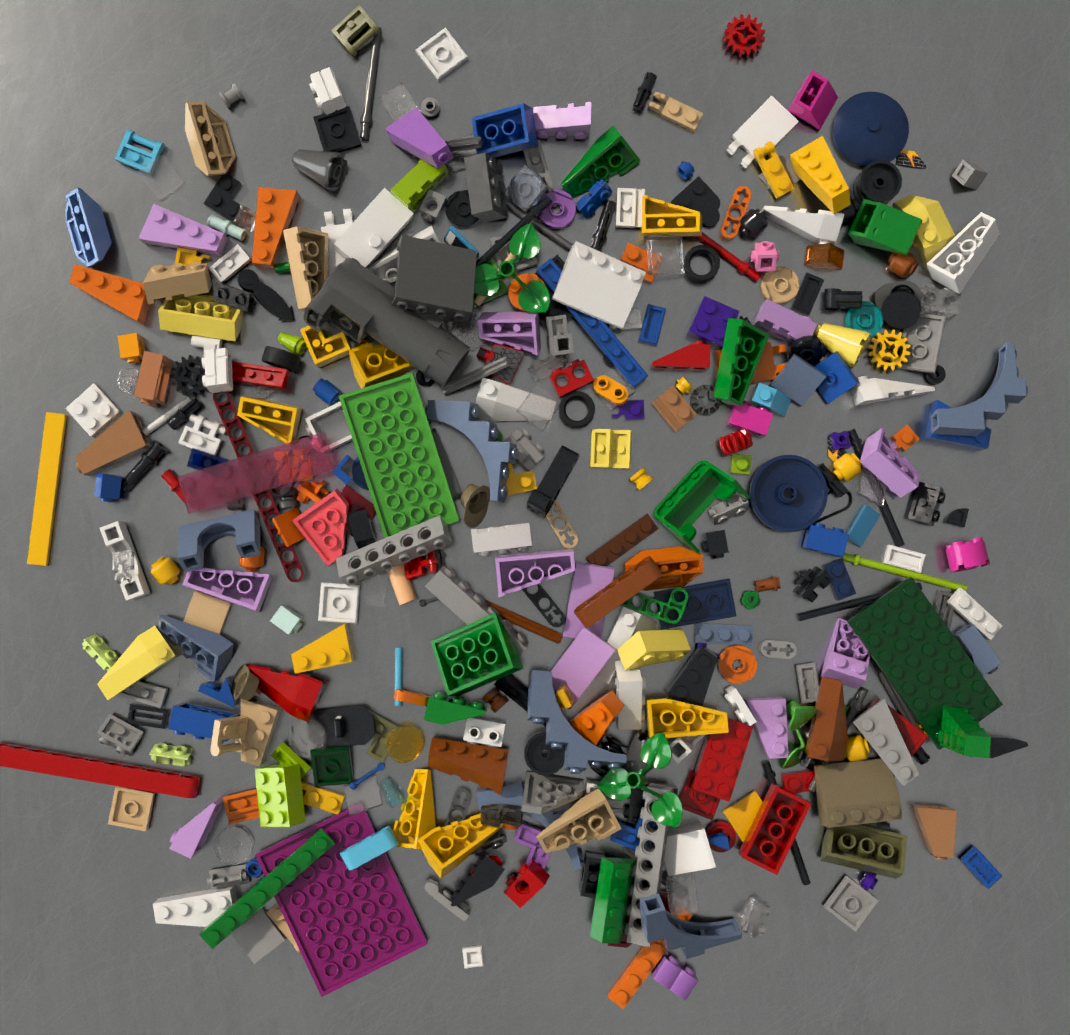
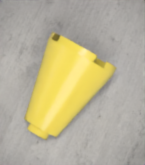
M824 323L822 326L818 325L814 336L822 339L826 349L831 353L838 351L846 364L851 368H854L858 363L857 357L862 356L871 335L867 331Z

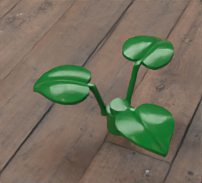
M531 223L521 227L512 236L509 250L511 254L518 257L510 261H503L499 266L498 276L497 270L492 265L482 264L476 267L474 293L481 296L494 295L500 289L498 279L502 276L507 279L514 278L525 288L518 295L520 307L530 313H545L550 305V294L547 287L538 280L531 281L527 286L516 276L518 270L514 263L522 259V256L526 259H532L540 252L541 241Z
M658 733L650 737L641 748L640 758L644 763L649 764L647 767L640 769L639 772L630 773L621 767L620 769H611L597 784V787L603 794L618 801L628 799L632 794V788L646 791L658 797V800H655L652 804L654 819L662 825L678 827L683 817V805L679 796L671 791H667L661 796L645 786L647 779L644 772L651 769L652 766L662 769L672 759V749L665 734Z

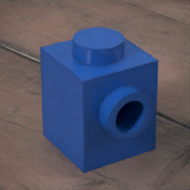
M97 473L94 496L99 497L100 501L112 502V499H119L122 476Z

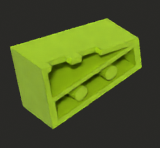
M420 159L418 164L390 189L391 194L414 213L422 204L428 190L433 191L448 174V169L445 165L436 168Z

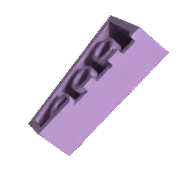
M153 204L138 238L146 245L176 249L179 247L196 250L197 253L222 256L229 241L224 233Z

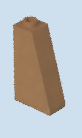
M132 411L126 412L75 457L77 461L76 468L80 473L87 476L93 475L151 447L147 436L142 431L143 428L136 413Z

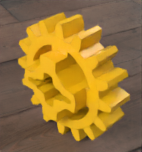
M884 330V335L878 332L876 335L877 339H871L874 345L868 346V349L872 350V352L868 353V357H873L871 364L876 362V368L879 369L882 366L884 372H886L887 368H890L893 372L895 366L901 369V362L907 363L908 360L905 357L910 356V352L906 350L910 349L911 346L909 344L905 345L908 338L902 339L901 332L895 335V330H892L891 334ZM880 344L882 349L876 354V347ZM902 347V355L899 358L897 351ZM886 348L893 349L892 354L890 352L885 353ZM883 360H890L891 363L884 362Z

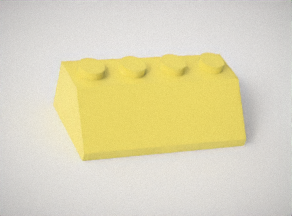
M184 294L172 296L173 300L168 301L165 298L158 310L160 330L226 341H236L241 331L244 310L213 301V296L202 294L184 297Z

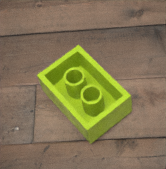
M270 764L255 768L260 826L291 827L306 822L300 764Z

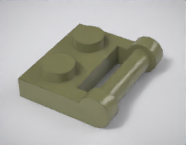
M360 5L331 30L353 57L375 34L378 35L381 32L380 28ZM369 25L371 28L351 46L349 42Z

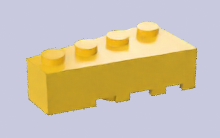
M823 136L790 154L794 173L833 214L851 205L849 188Z

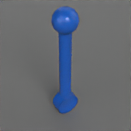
M379 763L377 768L361 779L351 782L349 785L350 789H356L357 785L376 772L384 770V764Z

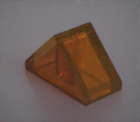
M831 243L807 245L804 265L842 270L845 250Z

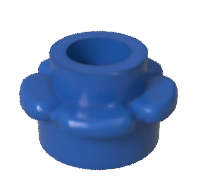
M682 161L681 165L677 167L683 179L686 180L693 177L695 170L690 162Z
M257 858L248 861L246 864V872L250 877L258 878L263 874Z

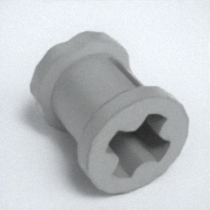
M235 83L225 92L218 93L228 108L238 99H244Z

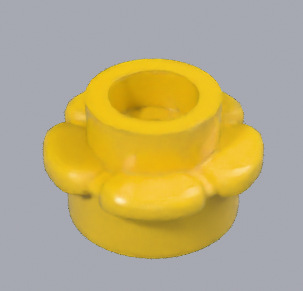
M684 376L680 380L677 379V388L683 394L685 392L690 394V390L693 389L690 382Z

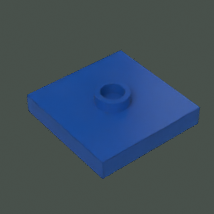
M838 351L815 366V368L826 374V378L817 389L828 404L859 383Z

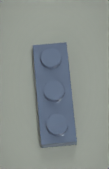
M696 623L694 643L753 645V626Z

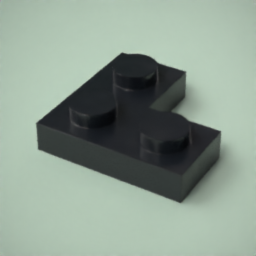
M228 174L221 175L203 203L235 225L239 223L237 218L241 220L244 215L241 210L245 212L247 210L232 200L241 183Z

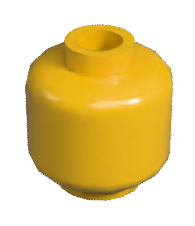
M845 453L833 463L835 469L833 473L837 475L836 477L840 481L842 479L851 481L861 473L862 463L855 454Z
M163 556L151 565V574L160 585L168 583L170 586L179 579L177 575L180 573V569L170 557L164 558Z
M861 735L849 737L845 757L850 762L867 759L871 750L866 738L864 739Z

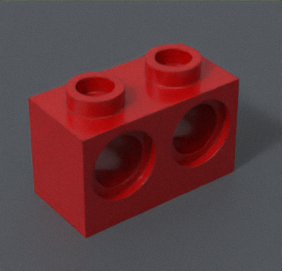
M579 359L570 362L569 367L562 369V367L555 369L551 372L552 375L549 376L559 399L572 391H577L594 382L585 360L579 361ZM581 369L585 375L582 378H577L574 375V371ZM564 377L568 383L565 386H559L557 379Z

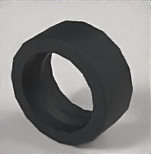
M708 245L692 247L683 260L685 275L695 283L710 281L715 277L720 268L718 253ZM698 253L708 255L713 263L711 271L705 275L694 273L690 266L692 257Z
M266 346L261 361L277 368L297 372L301 358L291 352Z
M572 391L562 398L559 404V415L567 426L582 428L592 421L595 413V404L588 394L582 391ZM572 399H581L588 406L587 416L580 421H574L566 414V405Z

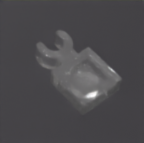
M132 549L113 553L112 570L116 573L115 580L118 584H121V579L124 576L128 582L132 581V576L129 573V570H134V552Z

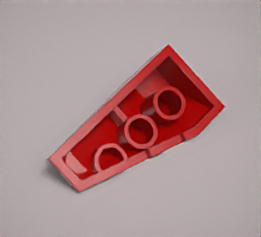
M248 665L250 672L259 678L258 688L263 694L290 715L309 722L318 704L323 686L322 681L304 674L293 676L289 675L288 671L277 673L273 672L270 668Z

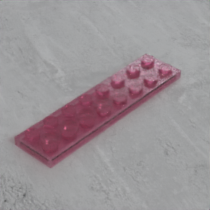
M322 432L178 476L188 514H192L330 472L336 467L326 433Z

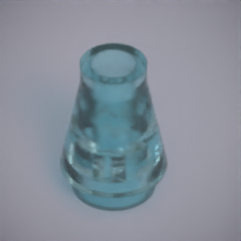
M390 777L380 782L386 804H389L390 808L404 801L402 797L404 795L391 781Z

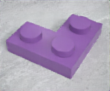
M521 821L514 841L532 848L526 862L527 865L534 860L545 870L551 852L545 853L536 837L543 830Z

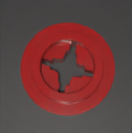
M718 821L713 822L707 827L706 835L719 833L721 829L722 832L729 836L730 849L734 846L736 832L729 823ZM709 843L710 848L716 852L729 851Z

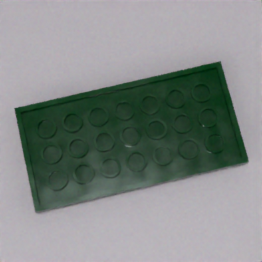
M912 577L905 579L847 621L937 749L943 748L938 741V732L942 726L943 706L967 708L969 710L968 714L974 716L973 721L980 722L1003 705Z

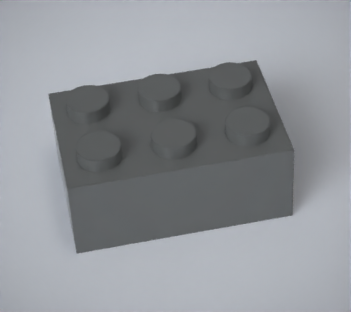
M487 153L465 157L464 162L471 215L485 222L507 218L508 204L504 197L506 188L502 181V164Z

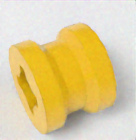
M643 467L630 480L635 482L637 489L640 490L653 480V477L649 476Z

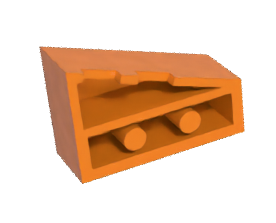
M611 690L577 713L569 721V724L584 739L598 747L623 709L624 704Z

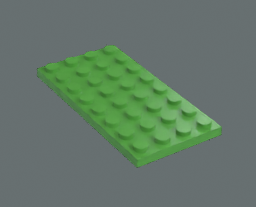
M414 373L339 395L384 538L439 515L447 524L460 521Z

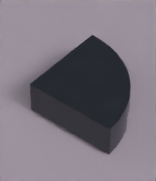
M962 508L952 511L946 517L944 523L964 528L969 509Z

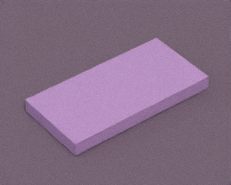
M576 562L563 629L564 637L576 638L584 628L582 622L574 614V610L613 581L615 570L613 567ZM605 617L588 627L599 637H602Z
M584 626L551 670L555 695L557 694L558 687L566 685L574 700L573 707L616 649Z

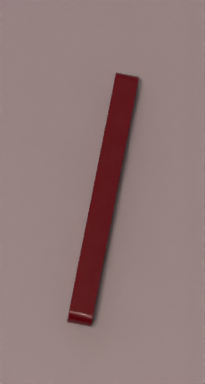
M229 391L213 393V401L285 574L291 582H302L307 577V571L296 544L294 543L286 547L285 543H279L278 530L276 526L271 524L273 516H279L283 513L279 509L276 497L270 492V482L245 422L241 417L237 416L238 405L235 398ZM226 393L227 400L221 403L220 396ZM230 411L235 413L232 420L227 419V414ZM241 428L242 435L239 438H235V430ZM248 446L249 453L243 456L242 448ZM252 463H255L257 466L254 473L249 472V466ZM259 481L264 483V488L261 491L256 489V484ZM267 498L272 502L269 508H265L263 505L264 500ZM288 551H291L294 555L290 562L285 558V554ZM296 568L301 571L299 579H295L292 574Z

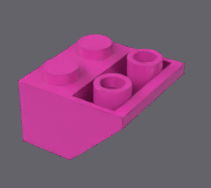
M812 70L802 83L788 111L820 130L838 96L829 80Z

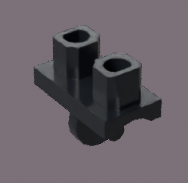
M817 566L813 570L809 568L805 573L800 570L798 575L801 578L797 581L799 585L793 592L803 599L814 602L818 596L814 589L817 586L824 589L830 584L827 578L828 573Z

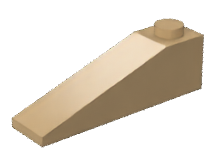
M597 789L581 798L536 837L544 852L549 853L568 848L569 845L585 844L593 839H605L619 831L621 827L607 799Z

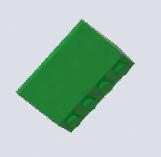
M493 613L430 641L447 696H461L524 669L518 650L497 613Z

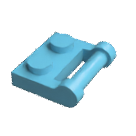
M128 129L117 151L115 160L152 175L165 144L135 134V131ZM132 141L152 148L153 151L149 153L130 145Z

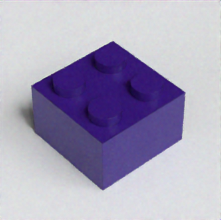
M704 296L687 335L699 341H705L706 344H711V346L722 350L728 318L737 319L740 311Z

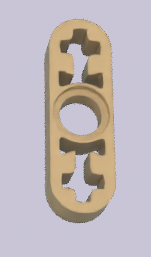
M555 500L556 506L554 510L556 513L560 511L561 514L556 515L551 520L549 516L553 514L549 510L546 518L561 544L568 549L574 548L578 543V537L559 503ZM557 518H563L566 523L565 527L562 529L556 528L554 521ZM569 527L571 531L567 532L568 535L575 538L573 545L565 544L566 537L564 534L560 536L559 532H563Z

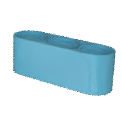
M387 826L340 852V855L350 871L392 849L399 842L391 827Z

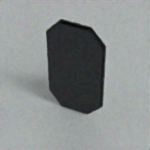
M363 706L316 709L308 722L309 739L319 747L366 745L375 735L374 715Z

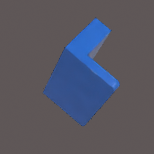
M346 455L332 473L351 487L355 482L344 471L353 462V459Z

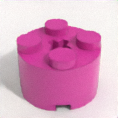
M983 537L975 538L965 543L964 541H958L946 546L945 551L950 572H961L976 569L979 565L981 567L990 565Z

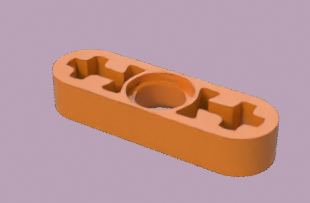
M746 186L738 187L733 194L720 229V235L725 240L734 239L739 231L740 220L745 215L751 199V191ZM745 192L746 197L743 198L741 205L737 204L740 198L738 194ZM735 208L739 209L741 216L733 218L730 211ZM730 222L734 223L732 227L734 233L727 235V231L724 229H728Z

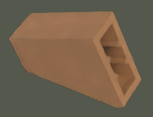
M913 804V811L928 852L938 860H947V857L954 858L957 811L951 807Z

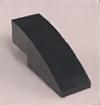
M989 735L991 737L989 758H995L1027 747L1028 743L1011 737Z

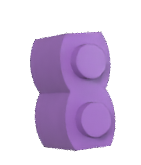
M664 955L652 973V977L658 983L686 1000L699 981L697 976H695L696 972L688 966L686 968L680 966V961L672 955L670 957Z

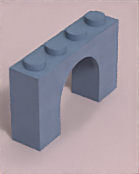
M255 510L179 526L178 560L183 570L189 571L202 568L206 546L211 541L222 536L235 537V545L241 559L260 555V522Z
M967 624L954 634V637L982 676L987 673L991 674L998 669L997 666L1002 662L975 625Z

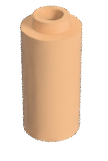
M404 563L393 567L391 570H387L399 605L417 599L412 582L406 579Z

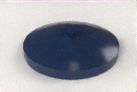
M862 92L850 97L841 105L832 123V139L837 151L846 161L861 168H865L869 163L877 160L893 161L905 147L909 135V123L903 108L893 98L879 92Z
M781 455L772 458L756 471L751 481L750 502L753 511L765 525L782 532L803 530L815 523L826 507L828 498L826 480L819 468L806 458L797 455Z

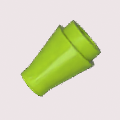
M281 332L278 336L277 341L293 354L302 355L305 352L307 345L303 337Z

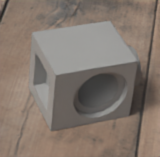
M429 189L419 208L422 218L429 222L433 220L438 222L445 208L447 198ZM436 204L438 207L436 210L430 211L428 206Z

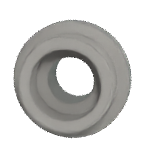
M429 97L422 101L421 111L425 116L433 117L438 114L440 106L436 99ZM432 104L433 108L428 109L427 105Z

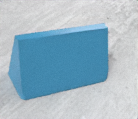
M867 504L863 505L846 533L849 534L848 540L861 547L880 514Z

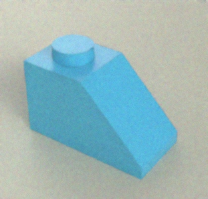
M758 383L749 402L754 406L768 408L769 412L785 417L791 399L777 389Z

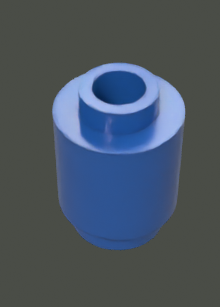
M321 378L314 385L312 390L315 392V395L329 406L340 401L339 395L341 390L328 380Z

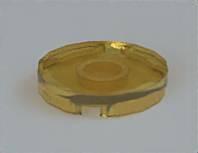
M402 724L392 729L385 742L388 755L398 763H408L415 760L420 755L424 745L422 734L416 727L410 724Z

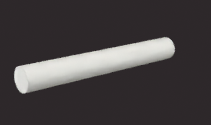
M188 396L142 430L143 433L148 436L166 423L178 411L179 407L182 409L192 399Z

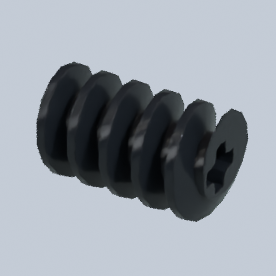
M606 735L605 738L608 743L601 742L604 750L613 753L623 754L624 751L621 747L628 748L626 744L614 736ZM601 765L599 768L591 767L594 772L603 778L605 776L604 773L610 771L609 765Z

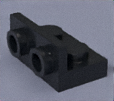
M919 482L908 519L934 526V523L938 522L940 517L939 506L945 500L946 493H944V489L940 486Z

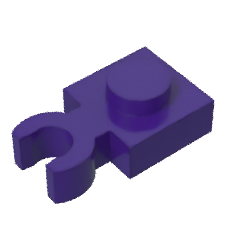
M627 400L624 406L611 405V408H618L619 410L618 414H612V418L616 419L621 417V415H625V420L645 419L644 400Z

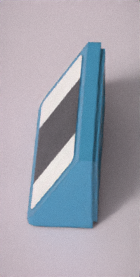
M451 226L444 237V242L448 245L477 251V260L479 258L478 250Z

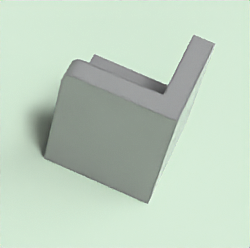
M962 160L952 177L965 187L978 189L988 175V172L977 163Z

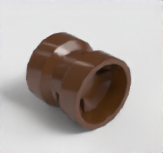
M497 686L482 698L485 703L490 704L491 710L494 713L509 701L506 696L500 694Z

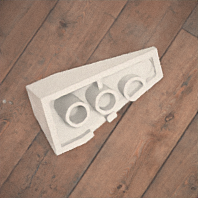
M622 606L606 641L616 650L595 678L609 684L617 676L614 660H621L617 649L638 631L654 630L657 621Z

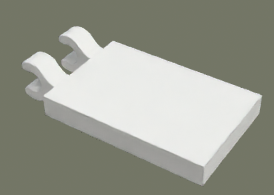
M771 95L732 135L731 138L734 142L729 145L726 151L732 156L742 147L748 154L742 159L740 164L746 169L754 160L757 162L753 153L754 149L764 147L769 141L776 146L799 121Z
M343 209L345 224L335 225L332 211L324 212L326 226L321 227V232L328 233V276L338 264L345 260L334 250V243L353 223L351 209Z

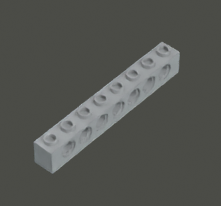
M650 783L647 788L659 793L661 796L667 791H674V787ZM643 791L645 807H642L640 819H643L642 827L640 826L638 829L637 838L640 839V844L635 850V858L638 859L637 865H634L632 877H635L634 885L632 884L630 888L632 904L628 905L627 915L630 918L629 923H626L624 934L627 935L626 942L650 947L653 942L647 943L642 927L636 921L637 918L641 919L639 899L658 893L660 895L669 826L658 823L652 815V802L658 800V797ZM649 822H656L658 829H652ZM648 840L654 842L655 849L647 846ZM644 860L651 861L653 867H646ZM642 879L647 880L650 883V887L643 886Z

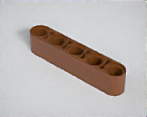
M650 556L646 557L580 604L574 610V614L588 628L658 579L662 571Z

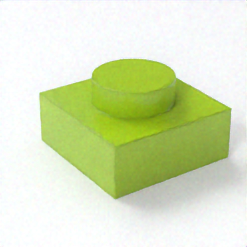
M732 454L730 473L750 475L752 456Z

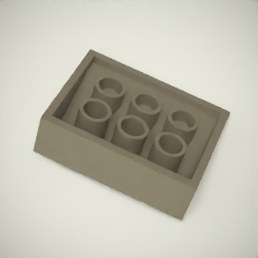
M881 758L814 765L820 825L832 828L902 820L901 799L894 775Z

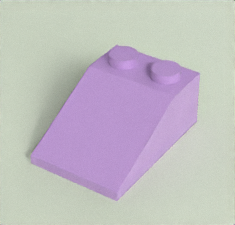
M220 797L185 826L180 827L178 832L175 831L170 839L172 843L170 849L190 859L198 854L220 811L223 798Z

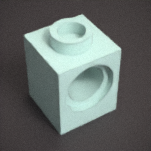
M281 605L270 622L289 635L299 631L303 625L300 623L303 618L286 605Z

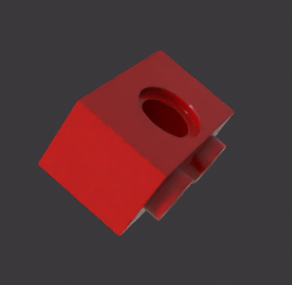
M534 860L528 865L524 863L517 871L518 874L516 876L511 875L505 882L507 886L504 893L519 908L543 888L550 877Z

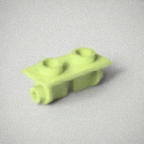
M96 633L84 639L82 643L83 649L92 658L98 655L99 657L96 662L104 671L107 670L108 672L119 659L117 654Z
M160 743L154 745L149 755H151V761H154V763L169 765L170 759H173L172 765L186 767L191 764V758L189 757L193 748Z

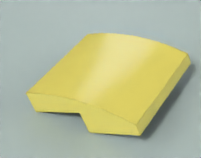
M592 429L590 467L631 469L632 431Z

